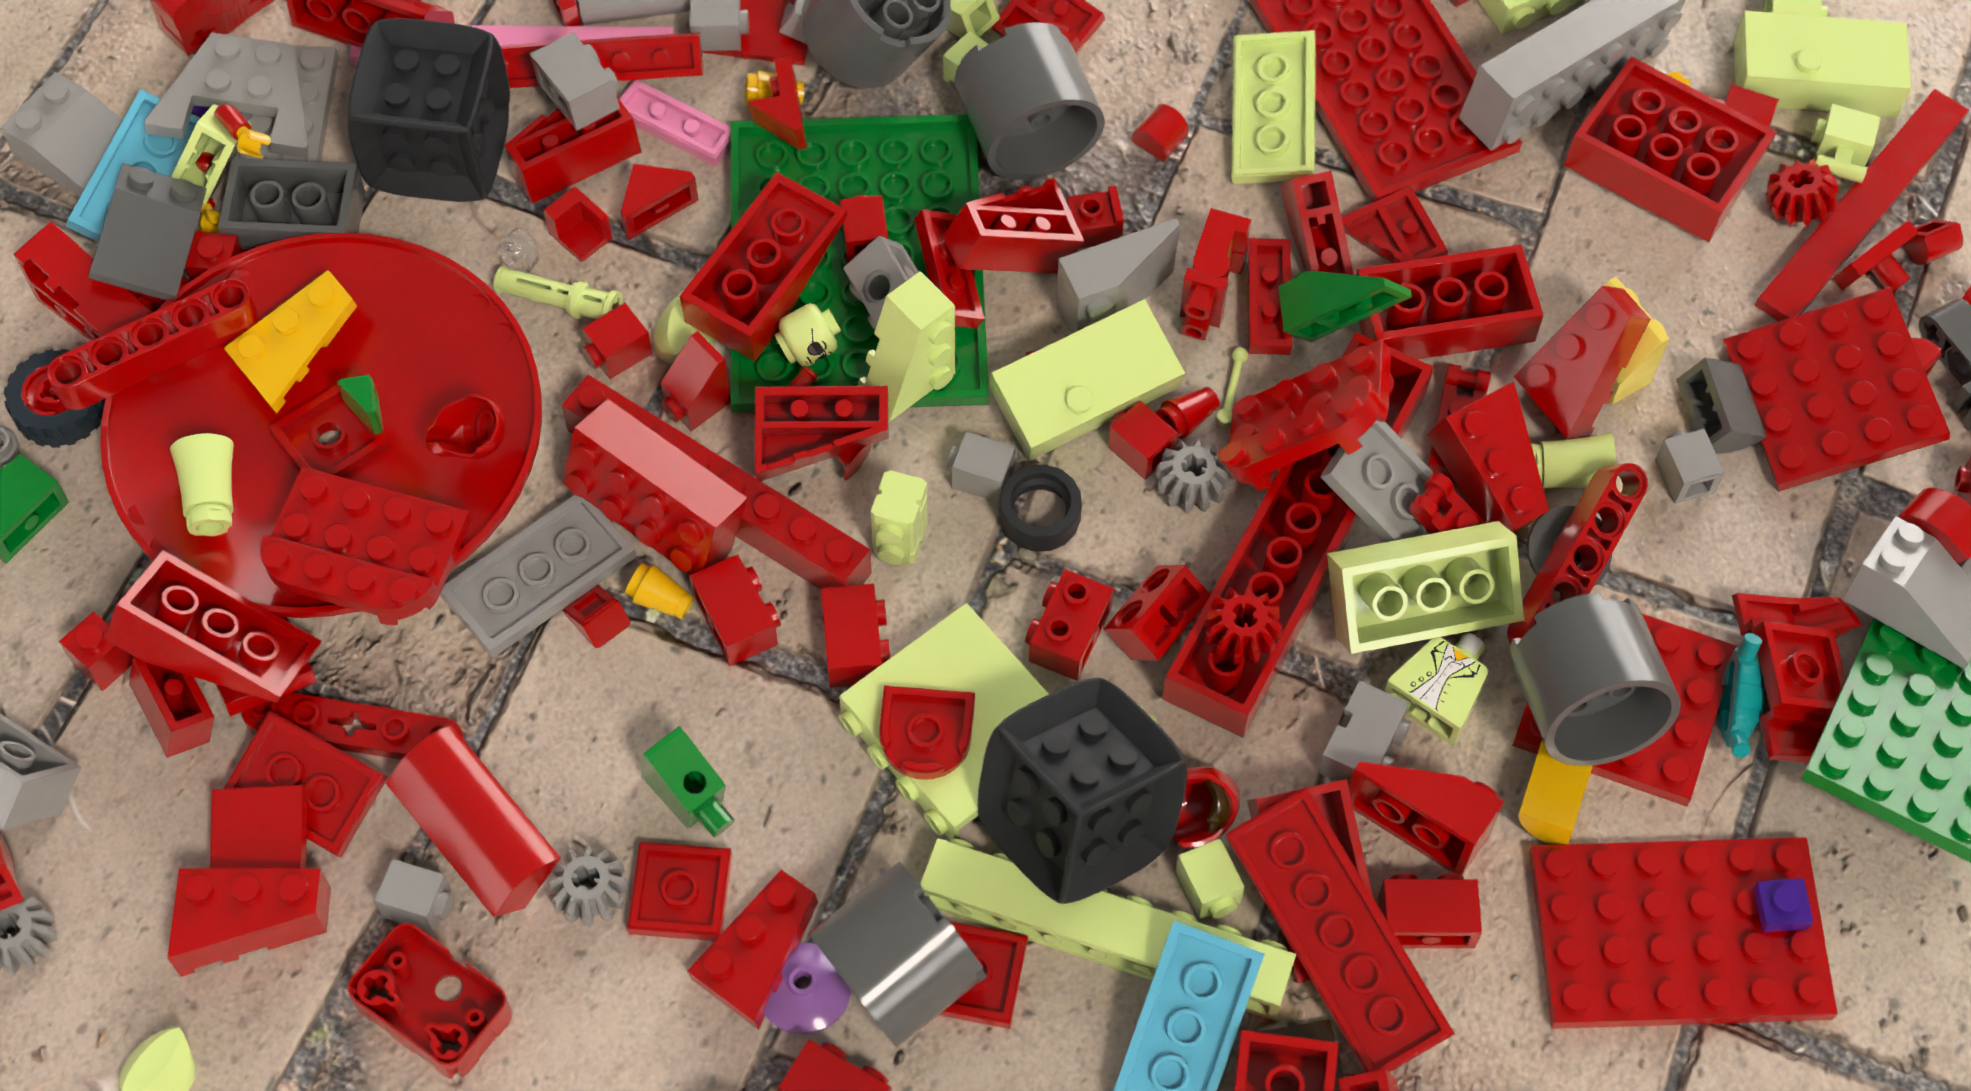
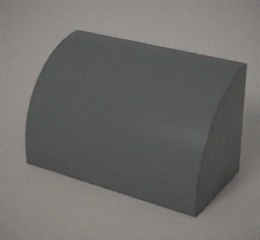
M1705 357L1676 379L1693 431L1705 429L1716 454L1738 451L1767 438L1741 364Z

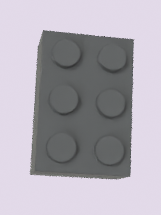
M232 158L218 225L220 234L237 235L243 252L255 247L286 238L322 233H359L366 191L357 163Z

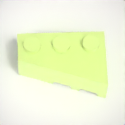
M920 271L886 295L874 332L880 340L876 352L871 350L867 354L865 361L871 366L868 376L860 378L857 386H888L889 422L933 389L939 390L945 387L955 374V305Z

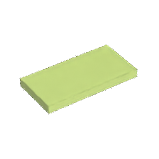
M1314 30L1234 35L1233 184L1286 182L1290 179L1315 174L1316 37Z

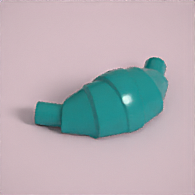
M1751 633L1745 634L1740 646L1735 648L1728 665L1725 667L1722 685H1725L1718 708V729L1721 730L1725 745L1730 747L1733 755L1738 758H1743L1750 753L1751 748L1748 739L1755 727L1759 725V717L1765 711L1767 704L1764 679L1756 657L1762 640L1757 635Z

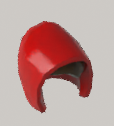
M1213 766L1187 769L1184 800L1176 830L1172 837L1180 849H1195L1210 843L1227 832L1233 825L1240 809V789L1229 774Z

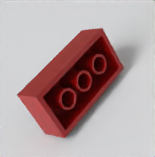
M1522 244L1358 268L1356 275L1385 278L1411 290V298L1358 322L1363 336L1377 342L1383 340L1388 347L1418 360L1535 342L1544 316Z
M609 399L603 402L574 428L562 483L573 494L584 498L602 511L609 520L623 526L638 537L644 545L652 547L670 560L676 568L687 572L689 575L721 562L731 552L748 499Z

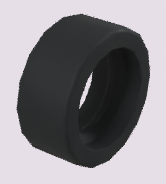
M1046 464L1029 465L1015 471L1004 482L999 495L1000 525L1007 538L1017 546L1034 552L1052 551L1065 545L1077 532L1082 512L1081 491L1074 479L1062 469ZM1031 490H1046L1057 494L1064 500L1066 512L1060 522L1050 526L1036 527L1026 524L1015 514L1014 505L1016 500L1024 493Z

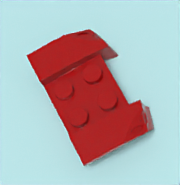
M1736 593L1732 595L1740 635L1745 636V634L1751 633L1757 635L1762 640L1757 653L1771 710L1759 717L1768 758L1770 760L1808 763L1846 679L1836 638L1862 626V624L1850 607L1838 597L1789 598Z

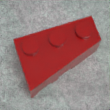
M52 221L13 254L36 299L90 341L156 311L143 297L139 296L136 298L125 288L88 278L93 258Z
M1601 286L1513 377L1566 439L1590 437L1594 430L1592 425L1603 404L1608 403L1613 393L1611 391L1612 386L1621 369L1626 368L1651 319L1623 288Z
M179 868L167 959L179 976L183 977L195 973L196 968L219 961L224 963L238 960L239 955L265 947L271 950L326 933L331 887L321 868Z

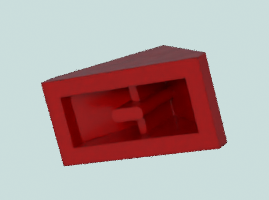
M633 163L621 209L624 233L628 240L635 238L699 201L696 178L692 172Z

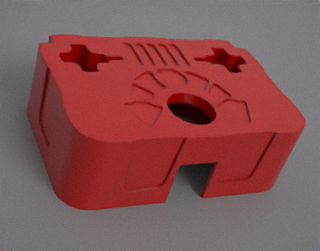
M150 0L161 31L189 56L197 53L212 32L229 34L275 0Z
M411 923L397 925L351 977L348 983L349 996L361 1015L369 1021H373L388 1032L392 1038L412 1053L419 1055L439 1073L449 1079H452L456 1074L462 1078L465 1077L512 1019L510 1004L501 987L468 963L466 964L467 969L452 958L449 949ZM447 977H455L463 985L460 996L452 1001H443L436 996V986L442 979ZM374 990L379 992L387 990L392 1002L387 998H381L377 995L372 998L371 993ZM439 1040L453 1046L459 1043L461 1049L458 1052L448 1050L445 1053Z

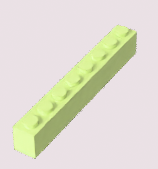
M937 838L920 883L925 891L924 894L942 912L996 930L1027 935L1030 941L1149 980H1153L1173 921L1265 953L1245 1011L1276 1021L1296 954L1288 952L1287 948L1272 940L1257 942L1242 937L1241 932L1232 927L1218 925L1214 928L1198 923L1194 916L1186 912L1171 911V913L1161 911L1152 908V904L1145 899L1135 896H1128L1124 899L1109 894L1107 889L1077 902L1060 904L1040 891L1006 854L995 853L992 856L976 851L972 844L960 839L946 841Z

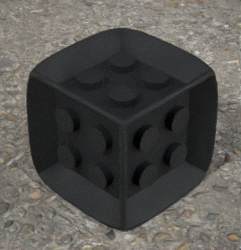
M392 18L378 20L373 23L364 40L349 95L347 126L350 144L358 169L364 181L370 187L394 195L441 201L473 202L486 199L494 184L504 148L509 123L510 85L503 53L498 40L492 33L467 25L419 19Z
M1101 677L1085 679L1024 706L1006 717L994 729L989 738L982 765L978 790V811L984 827L995 843L1040 891L1060 904L1073 903L1101 892L1140 871L1159 857L1167 848L1175 833L1187 784V765L1182 753L1173 740L1122 689Z

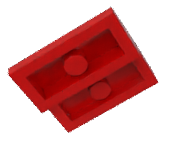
M1011 0L1000 13V19L991 29L1004 37L1006 36L1004 29L1011 26L1034 22L1052 24L1059 27L1061 34L1069 39L1076 53L1106 19L1102 11L1085 0Z

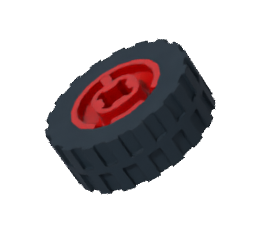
M50 349L45 350L44 353L38 355L36 353L29 356L28 360L16 366L17 369L13 374H10L7 379L8 385L4 388V396L6 398L4 403L16 427L27 440H33L36 445L43 447L44 445H49L51 448H60L61 445L70 446L76 444V441L82 438L86 439L94 429H98L101 425L106 399L87 408L72 410L64 407L48 380V366L55 358L69 352L66 349H61V351Z

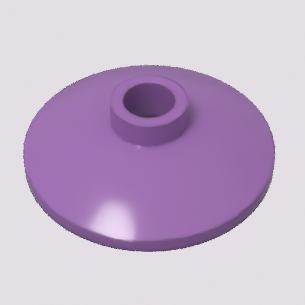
M799 943L797 949L791 951L781 972L783 979L777 992L771 993L763 1011L766 1018L777 1028L792 1034L808 1035L829 1028L843 1015L850 1000L851 989L816 944ZM806 976L812 980V983L806 989H799L794 985L797 978Z

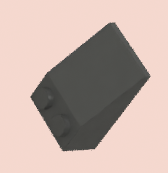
M123 163L88 278L166 301L168 299H176L207 188L195 185L187 180H178L158 174L144 167H135Z

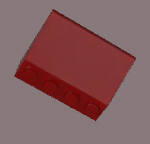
M1631 56L1574 134L1564 166L1693 235L1710 242L1775 138L1777 131Z

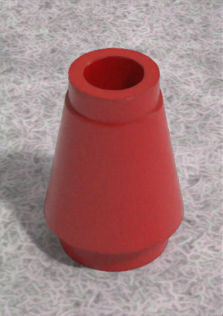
M1204 387L1163 401L1156 414L1178 432L1177 438L1185 439L1220 407V401L1213 389Z

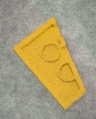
M327 270L224 347V349L272 409L278 413L286 402L283 397L295 381H302L309 371L307 365L321 347L329 345L357 305L330 271Z

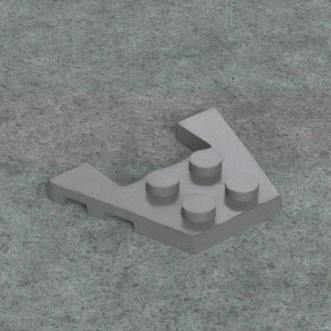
M212 32L148 115L144 123L146 134L184 139L194 105L211 107L213 104H229L240 112L276 117L269 144L271 153L308 158L309 149L294 45Z

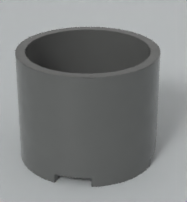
M806 0L802 12L803 34L815 59L832 76L852 86L879 88L898 79L946 31L952 20L950 18L951 1Z
M1034 22L1004 29L1006 36L990 43L983 49L976 45L965 55L955 73V87L990 168L999 176L1014 180L1043 177L1073 164L1097 143L1105 125L1103 112L1069 39L1061 34L1059 27L1055 25Z
M1590 593L1563 600L1535 615L1534 618L1537 624L1522 638L1513 639L1509 649L1511 664L1545 747L1550 756L1559 762L1575 766H1591L1625 758L1646 748L1659 739L1678 717L1681 706L1679 695L1639 607L1630 598L1625 599L1623 602L1604 600L1601 593Z
M900 862L891 867L808 933L896 1048L987 977V974L982 969V965L948 919L943 916L932 900L924 894V889Z

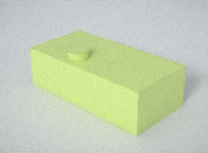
M1745 11L1734 38L1735 85L1779 99L1776 108L1829 112L1831 105L1835 104L1875 116L1898 117L1911 90L1907 23Z
M1143 299L992 372L989 388L1027 460L1030 461L1112 421L1118 412L1124 409L1129 411L1139 401L1147 404L1180 388L1185 372L1146 300Z
M1499 521L1327 553L1336 638L1351 654L1524 621L1517 536Z

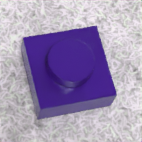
M1804 878L1758 881L1753 890L1762 932L1810 928L1813 924V918Z

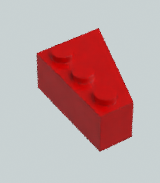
M618 96L619 110L576 131L560 109L557 108L548 117L541 114L504 145L514 179L531 204L642 152L634 119Z
M1055 178L1046 180L1042 186L1031 188L1029 185L1020 187L1015 194L1008 196L999 193L967 202L943 236L957 269L1058 274L1059 258L1076 253L1084 243L1080 230Z
M1514 381L1446 416L1426 434L1470 507L1486 523L1499 521L1513 534H1516L1529 527L1539 517L1549 511Z
M888 386L755 387V475L760 481L889 439Z

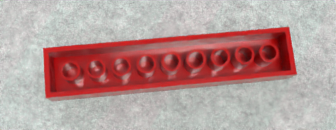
M1355 332L1342 357L1350 354L1358 347L1368 346L1377 341ZM1388 347L1391 350L1389 409L1385 422L1402 439L1427 393L1434 367ZM1339 444L1280 468L1165 677L1163 700L1244 738L1329 578L1327 553L1344 549L1360 519L1320 477L1339 449ZM1250 585L1253 590V597L1258 598L1267 593L1270 598L1268 606L1279 607L1280 617L1277 622L1281 624L1282 631L1280 638L1274 640L1275 648L1270 655L1261 652L1260 659L1255 664L1245 655L1242 656L1241 662L1235 665L1233 654L1227 653L1218 658L1216 654L1218 644H1207L1205 637L1208 628L1204 625L1205 614L1208 611H1212L1211 602L1215 596L1225 599L1226 591L1230 587L1239 595H1243L1244 590Z

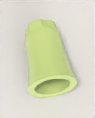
M1612 432L1586 438L1541 441L1540 444H1531L1543 488L1586 489L1598 469L1616 465L1615 442Z
M208 433L190 435L175 441L170 447L177 471L187 530L195 536L221 535L228 532V528L232 526L231 514L234 510L232 499L234 443L223 435Z

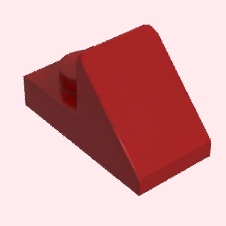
M791 57L776 59L774 61L777 76L769 77L773 97L749 101L748 106L753 121L760 127L799 150L806 149L807 143L799 93Z

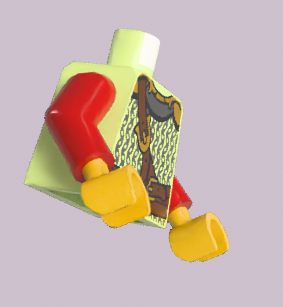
M213 104L201 117L171 176L172 178L187 180L195 185L207 188L200 212L199 227L201 232L220 234L218 225L221 211L213 210L215 202L212 195L229 171L231 159L236 158L238 152L262 159L263 156L260 154L261 144H270V137L268 135L252 130L251 124L240 111L229 104Z

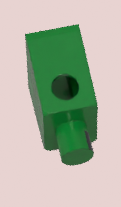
M680 726L643 753L642 778L685 827L689 828L700 821L714 838L733 824L735 819L721 804L724 801L726 787L724 782ZM694 790V791H698V792H700V793H698V794H691V793H689L688 791Z

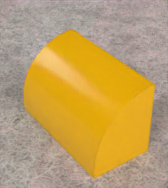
M1542 739L1518 815L1524 829L1549 845L1569 844L1593 765L1575 766L1555 760L1548 753Z

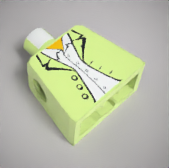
M1464 633L1455 646L1441 637L1432 638L1389 678L1385 692L1409 702L1406 712L1408 717L1454 746L1462 733L1489 673L1488 668L1477 661L1486 650V646L1480 638L1471 633Z

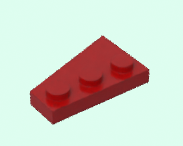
M781 869L687 970L691 980L759 1030L765 1017L763 1010L771 993L777 992L783 979L781 972L791 951L797 949L818 905L815 893Z

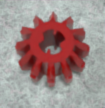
M1796 158L1792 166L1780 164L1777 173L1769 174L1767 192L1765 193L1766 204L1772 210L1776 221L1786 219L1789 227H1792L1797 222H1803L1808 228L1811 220L1824 222L1827 213L1835 211L1838 182L1835 176H1832L1828 165L1818 166L1814 158L1807 164H1801Z
M1250 585L1244 590L1243 595H1239L1230 587L1226 591L1225 599L1215 596L1211 602L1212 611H1208L1204 619V625L1208 628L1205 637L1207 644H1218L1216 649L1218 658L1227 653L1233 654L1235 665L1240 663L1242 656L1245 655L1254 664L1259 661L1261 652L1270 655L1275 648L1274 640L1280 638L1282 631L1281 624L1277 622L1280 617L1279 607L1268 606L1270 598L1267 593L1258 598L1253 597V590Z

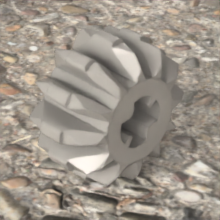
M1197 438L1193 445L1188 447L1180 439L1176 443L1175 450L1166 448L1163 452L1162 462L1156 468V477L1160 480L1158 482L1160 495H1169L1168 503L1170 507L1180 502L1184 503V508L1188 514L1193 509V505H1198L1206 512L1210 508L1211 501L1220 503L1224 496V489L1229 486L1230 475L1219 460V457L1216 456L1217 448L1215 444L1204 449L1201 447L1199 438Z
M586 845L583 850V856L578 858L573 851L568 850L566 853L568 865L557 863L553 869V873L557 878L548 882L549 892L555 895L552 900L554 909L556 911L565 910V918L571 924L582 915L585 926L590 928L594 922V916L599 914L604 921L609 922L611 915L608 908L623 909L624 900L620 894L629 890L628 880L621 877L625 872L622 862H611V853L606 848L594 857L592 847ZM589 882L594 888L587 890L583 884Z
M33 896L27 901L24 898V901L0 911V969L3 967L9 975L15 976L21 964L28 970L34 971V958L37 956L50 958V951L44 944L57 940V933L51 927L55 923L54 916L49 910L43 909L44 905L41 901ZM14 931H17L18 934L15 937H12L11 934Z

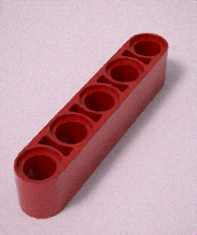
M234 278L225 279L58 356L48 366V380L64 407L72 410L87 408L242 335L258 322V310L244 281Z
M1634 463L1605 466L1598 469L1593 475L1522 600L1524 621L1509 624L1507 639L1510 646L1513 639L1522 638L1534 624H1537L1534 618L1535 615L1555 604L1553 600L1555 587L1558 588L1560 593L1559 602L1575 596L1590 594L1646 494L1648 478L1640 466ZM1618 476L1621 478L1623 488L1621 493L1618 491L1616 486V479ZM1597 513L1600 515L1602 519V526L1600 530L1597 528L1595 524V517ZM1576 549L1579 551L1581 556V563L1579 568L1576 566L1574 561V554Z

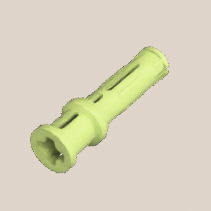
M500 266L494 278L495 292L506 293L566 309L567 314L575 319H580L584 316L597 320L623 304L622 292L612 290L609 293L590 288L589 284L584 281L575 282L573 285L542 276L509 269L506 266Z

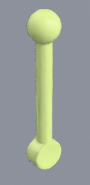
M1237 347L1232 352L1234 365L1223 409L1218 411L1216 418L1217 423L1222 427L1231 425V409L1242 364L1248 359V352L1243 347Z

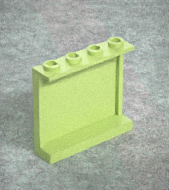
M965 603L839 695L841 714L838 717L845 730L852 737L859 735L869 746L867 747V752L873 762L881 770L887 767L897 778L895 784L904 798L910 803L916 800L925 810L924 818L931 829L939 836L945 833L949 839H960V829L979 816V782L986 747L994 729L1015 711L1049 695V693L973 609ZM884 685L975 693L971 746L965 760L957 769L940 778L920 780L901 774L888 763L881 750L879 736Z

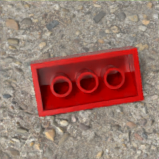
M286 0L293 27L362 48L369 29L378 20L405 18L455 24L453 11L418 0Z

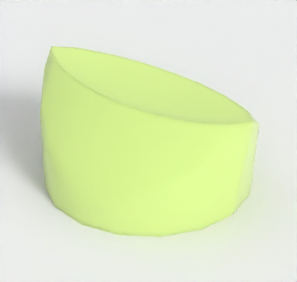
M682 292L662 312L652 335L653 348L656 354L668 364H673L690 336L696 331H699L712 346L715 343L714 338L685 323L679 297Z
M180 1027L168 1028L152 1035L131 1053L120 1074L119 1091H189L195 1080L196 1065L188 1042Z

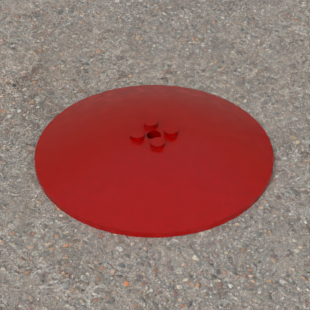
M322 233L286 238L255 247L215 265L179 289L176 299H168L158 308L159 310L222 280L234 278L244 281L248 286L258 310L259 322L327 270L330 271L357 305L329 345L321 347L307 365L309 371L302 381H295L283 397L286 402L278 413L272 409L225 351L224 347L236 338L106 398L102 414L100 446L102 468L107 489L117 514L132 539L152 562L164 550L279 617L313 618L359 612V610L298 594L296 600L283 595L270 579L261 561L260 546L264 534L271 536L302 466L469 511L472 520L451 570L465 561L488 540L519 498L532 470L539 447L542 426V393L538 369L530 344L519 322L503 300L467 268L426 247L397 238L362 233ZM368 374L372 377L379 396L383 426L381 434H374L348 407L341 394L338 380ZM478 393L489 396L501 407L506 425L504 439L498 449L487 457L479 459H465L456 456L440 457L428 450L424 440L425 428L430 420L438 415L443 406L468 394ZM328 431L341 433L339 440L331 445L319 443L320 437ZM207 433L223 435L234 443L232 459V499L234 509L231 514L232 526L228 528V532L221 535L195 536L187 530L177 471L170 447L175 441L190 435Z

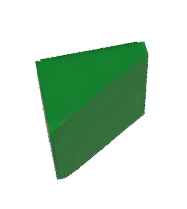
M368 374L338 380L341 394L348 407L374 434H381L383 426L379 396L372 377Z

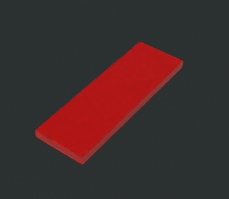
M1306 786L1225 834L1366 1073L1381 1069L1391 1072L1455 1035Z

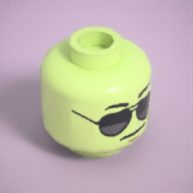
M809 303L783 317L778 324L780 332L774 335L791 364L797 361L801 366L807 367L836 351L837 340L834 335L841 332V329L829 309L821 313L816 305Z

